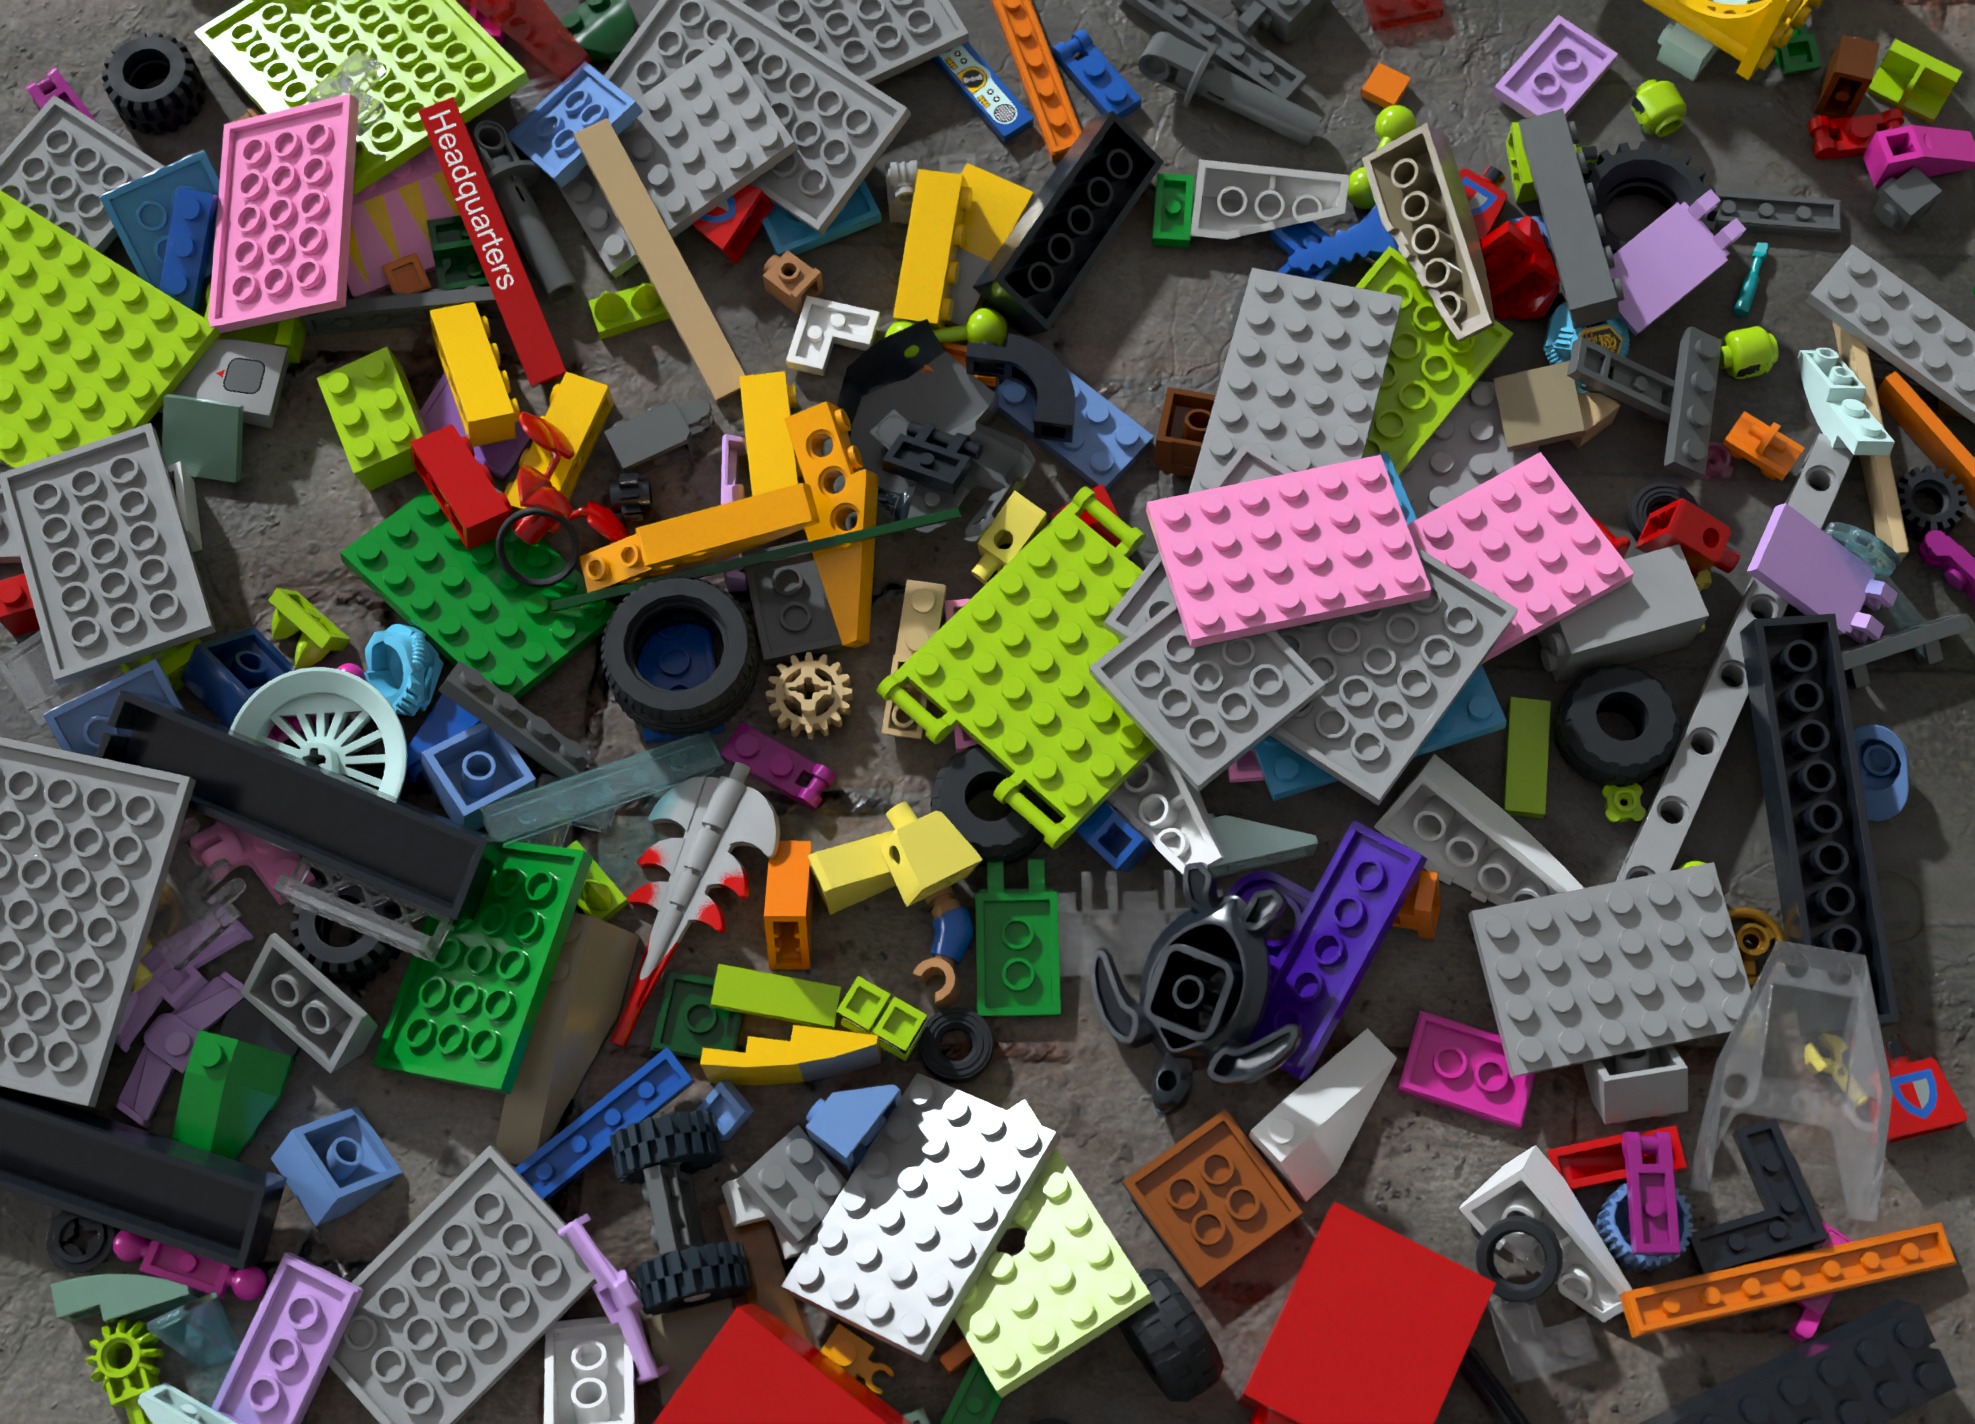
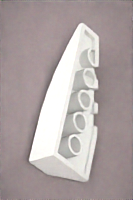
M1435 754L1414 776L1374 826L1384 836L1426 857L1428 860L1423 868L1430 872H1437L1440 881L1448 885L1453 882L1471 891L1470 896L1483 903L1488 900L1499 906L1584 888L1527 830Z

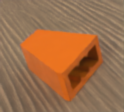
M779 841L775 857L769 859L764 907L769 970H810L813 875L808 855L812 854V841Z

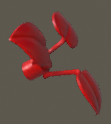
M522 411L519 415V421L525 433L540 447L550 451L552 460L545 474L528 465H523L519 469L518 492L520 506L540 508L555 515L566 517L570 522L579 517L586 518L593 529L612 542H617L631 536L621 519L599 503L589 501L586 504V508L581 507L574 512L572 511L568 499L552 486L550 479L561 456L569 460L574 456L573 447L564 433L556 426L538 416ZM533 515L518 520L511 527L519 538L534 546L549 530L556 533L562 525L552 518Z

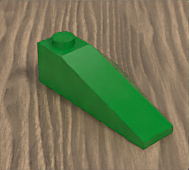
M199 1030L185 1070L172 1140L235 1160L245 1144H250L258 1133L255 1130L269 1110L273 1111L281 1100L294 1058L241 1040Z

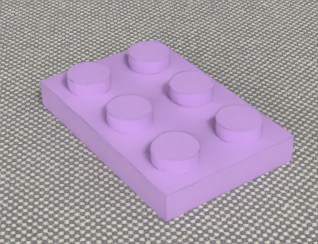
M1558 15L1494 86L1492 95L1526 118L1562 108L1567 118L1615 63L1618 53Z

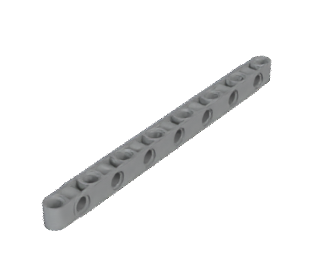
M1818 432L1785 503L1821 529L1853 457L1852 452L1848 448H1832L1828 437ZM1809 484H1815L1821 491L1814 490ZM1753 576L1616 882L1671 871L1749 693L1740 631L1754 619H1757L1752 615L1751 611L1761 613L1764 618H1777L1783 616L1788 605L1786 600ZM1722 677L1731 678L1737 687L1726 685ZM1691 743L1702 745L1707 751V755L1695 752ZM1660 811H1667L1673 814L1677 824L1667 823L1662 818Z

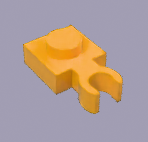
M841 1324L837 1325L820 1350L855 1379L858 1376L863 1378L869 1390L874 1394L882 1395L884 1393L883 1390L873 1384V1377L876 1373L885 1372L891 1378L894 1377L890 1367L882 1363H873L869 1360L875 1348Z

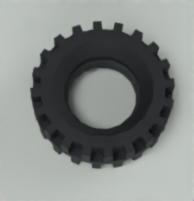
M1641 141L1638 149L1630 150L1628 142L1619 144L1615 155H1611L1606 149L1599 153L1596 164L1588 162V174L1582 176L1584 183L1592 182L1597 205L1591 206L1593 215L1601 214L1606 232V236L1600 238L1603 247L1610 245L1614 255L1628 243L1622 241L1611 232L1605 221L1607 205L1615 198L1626 194H1642L1656 199L1669 210L1677 202L1680 205L1686 202L1690 207L1710 189L1714 193L1716 192L1713 184L1703 185L1702 182L1706 171L1702 167L1693 171L1688 166L1691 160L1689 155L1684 153L1678 159L1669 154L1672 146L1663 144L1661 151L1650 150V141ZM1718 204L1715 209L1701 219L1712 233L1716 225L1714 220L1718 213Z

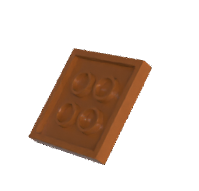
M1226 1108L1122 1183L1123 1187L1198 1290L1303 1214Z

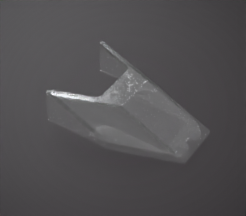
M1780 940L1776 941L1716 1061L1686 1190L1710 1192L1715 1153L1733 1118L1737 1114L1746 1113L1820 1126L1829 1131L1832 1137L1848 1219L1877 1222L1893 1089L1866 955Z

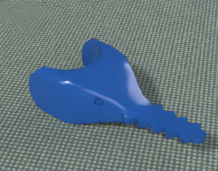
M1375 205L1359 224H1351L1348 232L1338 230L1334 238L1324 236L1321 244L1310 242L1307 249L1297 247L1295 253L1288 258V265L1291 270H1300L1307 274L1311 267L1322 270L1326 263L1336 267L1340 260L1351 264L1355 257H1360L1363 260L1368 257L1377 261L1389 246L1400 254L1401 252L1393 236L1383 226L1377 206Z

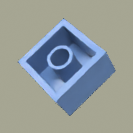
M483 722L422 752L421 775L450 819L461 825L478 830L534 799L536 778L513 744Z

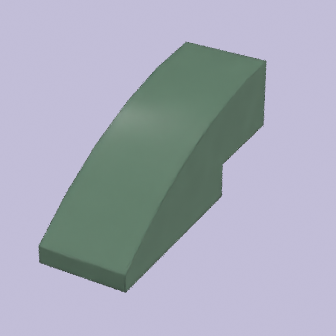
M137 1274L93 1275L50 1284L56 1316L58 1319L69 1323H75L102 1314L104 1322L117 1326L121 1319L129 1320L131 1323L202 1300L200 1292L187 1285L163 1278Z

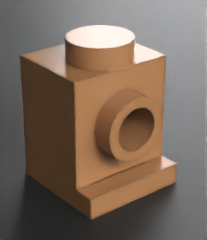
M788 250L781 257L773 255L764 265L763 281L765 291L798 316L802 312L806 296L817 298L823 291L821 271L816 267L812 269Z

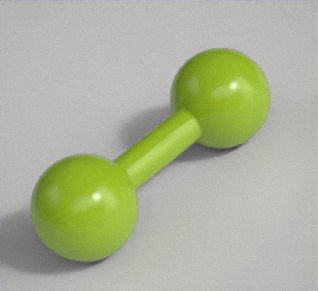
M1393 105L1380 112L1375 122V132L1380 140L1377 150L1417 128L1416 118L1408 108L1401 105ZM1361 167L1350 174L1347 198L1357 208L1372 209L1376 202L1365 167Z
M981 308L974 311L968 317L965 325L932 330L940 344L968 340L970 343L988 341L1000 346L1007 335V324L1004 317L998 311L991 308ZM908 320L896 321L887 330L885 338L917 322ZM914 345L910 346L904 353L905 357H914L919 352V348Z

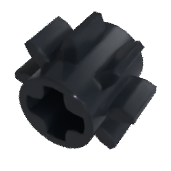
M638 472L620 474L619 484H610V500L613 513H622L624 515V522L643 520L644 511L653 510L650 481H641Z

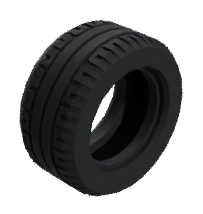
M679 576L675 579L667 577L665 580L659 579L655 583H647L646 586L639 587L638 591L631 592L630 596H626L623 599V603H620L616 610L612 612L611 619L607 621V627L604 628L601 661L616 702L620 705L623 712H626V715L633 719L635 723L641 724L645 729L649 728L654 733L659 732L660 735L669 734L672 737L679 735V737H685V735L695 736L697 733L700 735L706 730L709 732L714 730L713 728L715 727L719 728L723 725V722L731 720L730 718L734 717L738 710L744 707V703L748 701L749 694H752L753 686L756 684L759 667L758 651L749 618L739 602L735 601L731 594H727V591L723 588L720 589L718 585H711L710 582L702 581L699 578L693 580L692 577L682 578V576ZM688 623L705 627L718 636L724 646L720 665L708 680L692 689L671 691L658 688L645 680L638 671V661L642 648L655 633L668 626Z

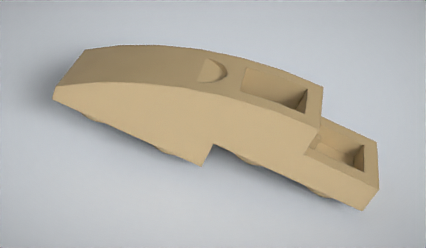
M907 579L896 653L893 655L890 675H893L941 628L947 591L946 585ZM908 683L903 690L928 711L930 701ZM892 700L886 701L881 733L922 740L924 729Z

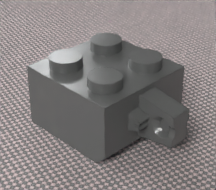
M1231 0V4L1243 12L1237 20V30L1250 38L1259 29L1264 27L1286 44L1291 43L1331 3V0Z

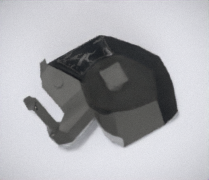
M928 319L887 336L872 345L851 363L845 373L837 407L842 408L849 418L851 430L848 431L851 444L858 448L863 460V467L859 468L860 471L867 469L878 474L877 506L895 522L958 508L968 492L975 486L990 488L992 495L965 528L966 537L964 539L974 542L992 525L994 521L992 514L1008 496H1011L1014 491L1018 492L1026 486L1034 470L1036 460L1024 441L985 426L993 420L998 410L999 373L997 376V392L995 394L974 375L966 374V368L944 350L934 334ZM914 345L919 348V352L914 357H905L904 353L909 347ZM924 365H928L934 372L926 371L927 373H924L921 370L924 369ZM911 421L923 425L925 422L938 425L940 431L952 435L961 433L970 436L971 441L983 445L980 458L978 460L971 458V469L954 495L883 470L882 459L900 433L907 435V427ZM948 521L916 528V530L929 533L934 528L946 525Z

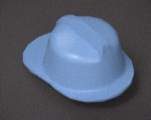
M1872 724L1860 726L1854 730L1867 818L1876 822L1889 820L1901 812L1908 799L1909 754L1904 743L1889 729Z

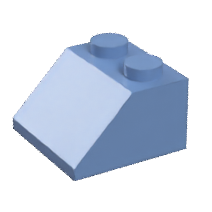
M891 1084L833 1092L826 1101L819 1099L806 1116V1120L809 1121L806 1129L810 1139L823 1153L852 1174L893 1109H898L902 1104L900 1089Z
M358 1106L292 1129L271 1157L281 1175L287 1177L286 1183L315 1226L350 1213L399 1178L403 1173Z

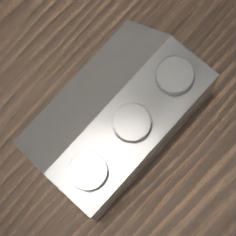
M276 933L269 936L240 992L241 995L330 1074L363 1054L378 1027L363 1009Z

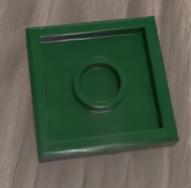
M668 970L650 1050L654 1054H659L668 1047L677 1058L700 1062L703 1048L737 1052L745 1013L710 1007L715 978Z

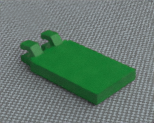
M1028 859V888L1004 889L1003 861L987 862L988 889H979V893H975L977 1013L982 1018L1061 1017L1058 891H1053V888H1045V860Z

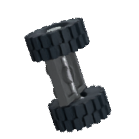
M695 1110L691 1113L682 1111L675 1115H670L669 1113L655 1119H644L642 1123H632L627 1125L625 1129L615 1131L616 1134L610 1136V1144L619 1183H626L628 1185H633L637 1182L643 1184V1197L647 1206L651 1208L654 1225L651 1226L652 1241L655 1248L660 1251V1256L641 1263L635 1270L640 1297L644 1304L643 1312L646 1315L668 1314L728 1298L734 1299L739 1297V1294L749 1292L748 1290H751L752 1287L743 1245L739 1244V1242H722L717 1245L715 1243L705 1244L691 1176L698 1173L700 1169H708L712 1167V1164H718L721 1162V1159H724L715 1114H712L710 1111L702 1112V1110Z

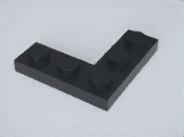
M1776 1118L1736 1129L1732 1134L1765 1211L1691 1232L1692 1237L1687 1239L1689 1242L1688 1246L1700 1275L1761 1262L1824 1243L1828 1239Z

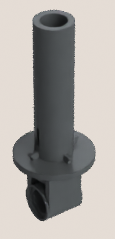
M1158 32L1153 35L1139 59V70L1147 79L1156 81L1185 95L1182 108L1188 110L1196 95L1199 98L1203 96L1308 148L1323 118L1322 116L1217 66L1213 59L1219 45L1212 43L1209 49L1204 52L1168 32Z
M493 121L478 123L473 131L471 140L497 203L545 296L551 302L570 296L577 290L578 284L529 192V189L537 182L540 176L536 163L530 160H519L505 129L501 125Z

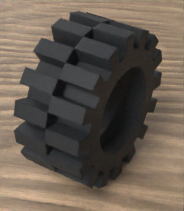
M1925 465L1922 471H1920L1918 466L1913 468L1910 473L1906 472L1896 484L1907 538L1911 533H1915L1914 541L1921 542L1927 532L1936 529L1942 530L1947 535L1960 521L1966 511V507L1963 506L1967 503V495L1960 496L1965 490L1962 483L1954 486L1953 483L1957 479L1956 476L1951 474L1947 479L1943 476L1945 469L1939 467L1935 473H1932V466ZM1917 493H1925L1932 496L1940 505V513L1929 515L1920 511L1913 502V496Z

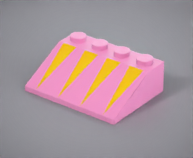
M432 146L353 196L347 284L353 298L357 296L368 297L389 289L390 285L381 266L415 252L420 259L425 273L436 270L427 220L459 216L460 212Z

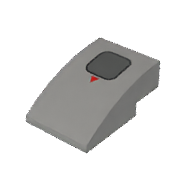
M216 339L172 395L244 405L243 423L272 429L289 364L288 349L264 343ZM162 405V407L158 410V412H162V413H163V405Z

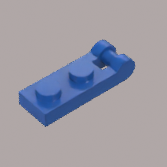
M1084 29L1074 33L1072 39L1067 43L1060 42L1051 48L1056 62L1102 115L1114 111L1123 119L1141 107L1142 99L1096 48L1089 34ZM1080 52L1084 58L1077 62L1073 56Z

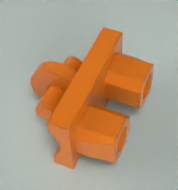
M1745 411L1722 443L1723 446L1728 448L1727 450L1730 455L1739 460H1748L1758 466L1763 475L1772 480L1779 479L1781 481L1784 480L1805 449V447L1778 432L1781 427L1779 424L1774 422L1770 427Z

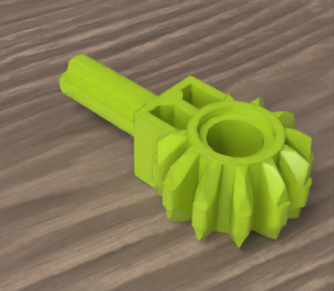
M121 1319L117 1324L116 1330L108 1325L102 1327L103 1341L92 1339L89 1342L92 1348L98 1349L96 1355L85 1359L87 1365L97 1367L89 1378L92 1382L96 1383L103 1381L102 1390L108 1393L111 1405L125 1408L130 1424H153L139 1405L138 1399L140 1394L160 1385L158 1375L161 1373L159 1367L152 1365L153 1359H160L165 1355L164 1350L153 1348L159 1341L160 1336L155 1332L147 1333L148 1325L146 1323L138 1321L132 1326L129 1320ZM130 1346L133 1353L132 1360L129 1365L121 1369L118 1365V1356L125 1347Z

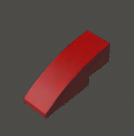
M1676 1125L1639 1133L1640 1136H1653L1654 1132H1669L1672 1142L1674 1175L1690 1172L1680 1131ZM1623 1134L1547 1150L1549 1161L1563 1176L1571 1191L1627 1183L1625 1157L1622 1151ZM1642 1153V1163L1656 1164L1654 1154Z

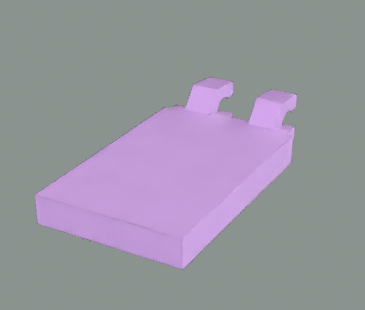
M1712 189L1697 199L1690 207L1686 202H1683L1681 205L1677 202L1613 255L1615 268L1609 269L1612 279L1619 277L1624 294V300L1618 302L1619 318L1635 336L1728 261L1726 257L1730 254L1726 248L1746 230L1741 222L1735 218L1714 236L1701 221L1721 201Z
M1786 503L1775 506L1747 570V573L1805 615L1835 613L1838 635L1846 634L1860 644L1865 643L1868 636L1873 641L1878 640L1884 629V625L1872 615L1860 613L1863 604L1873 611L1879 610L1881 604L1887 608L1892 607L1898 595L1886 582L1874 580L1876 574L1872 572L1873 568Z

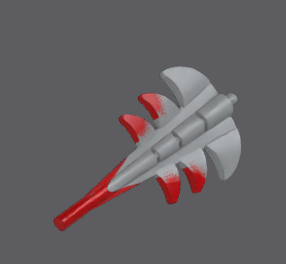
M735 762L729 778L720 776V778L692 777L676 784L661 797L649 815L648 819L653 824L674 823L683 826L686 831L683 838H669L657 842L648 848L637 860V864L642 868H662L668 870L671 875L668 882L647 883L635 890L627 898L628 902L633 906H648L659 911L629 999L610 1040V1043L625 1049L644 1005L691 922L708 925L720 934L726 931L725 918L721 908L714 900L707 896L710 889L726 888L733 890L743 900L748 898L749 880L747 872L740 861L731 854L734 847L750 846L758 848L769 859H773L776 855L781 834L779 817L772 804L759 791L744 785L750 767L743 763Z

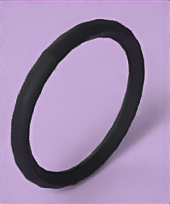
M525 508L513 513L504 521L496 537V553L503 570L514 580L530 587L553 586L563 581L573 572L580 558V540L571 522L566 517L555 515L540 508ZM533 515L546 516L556 520L567 530L572 542V555L564 570L551 578L532 579L523 576L509 564L504 551V540L510 527L518 520Z

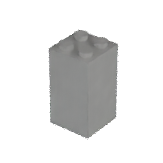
M1679 544L1623 559L1634 572L1630 582L1533 635L1538 636L1542 646L1541 660L1546 671L1552 672L1556 683L1584 675L1590 669L1598 666L1625 664L1691 644L1709 614Z

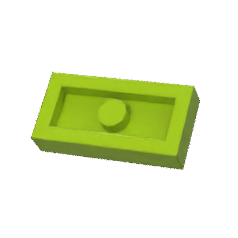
M651 282L642 283L639 286L616 293L605 291L599 298L588 301L600 339L670 319Z
M276 588L268 599L276 607L271 623L272 638L274 640L288 638L299 630L303 632L298 640L295 651V668L297 670L313 666L322 660L330 650L342 652L351 639L298 591Z
M577 840L567 847L585 850ZM592 860L577 906L585 915L608 921L629 902L599 865Z

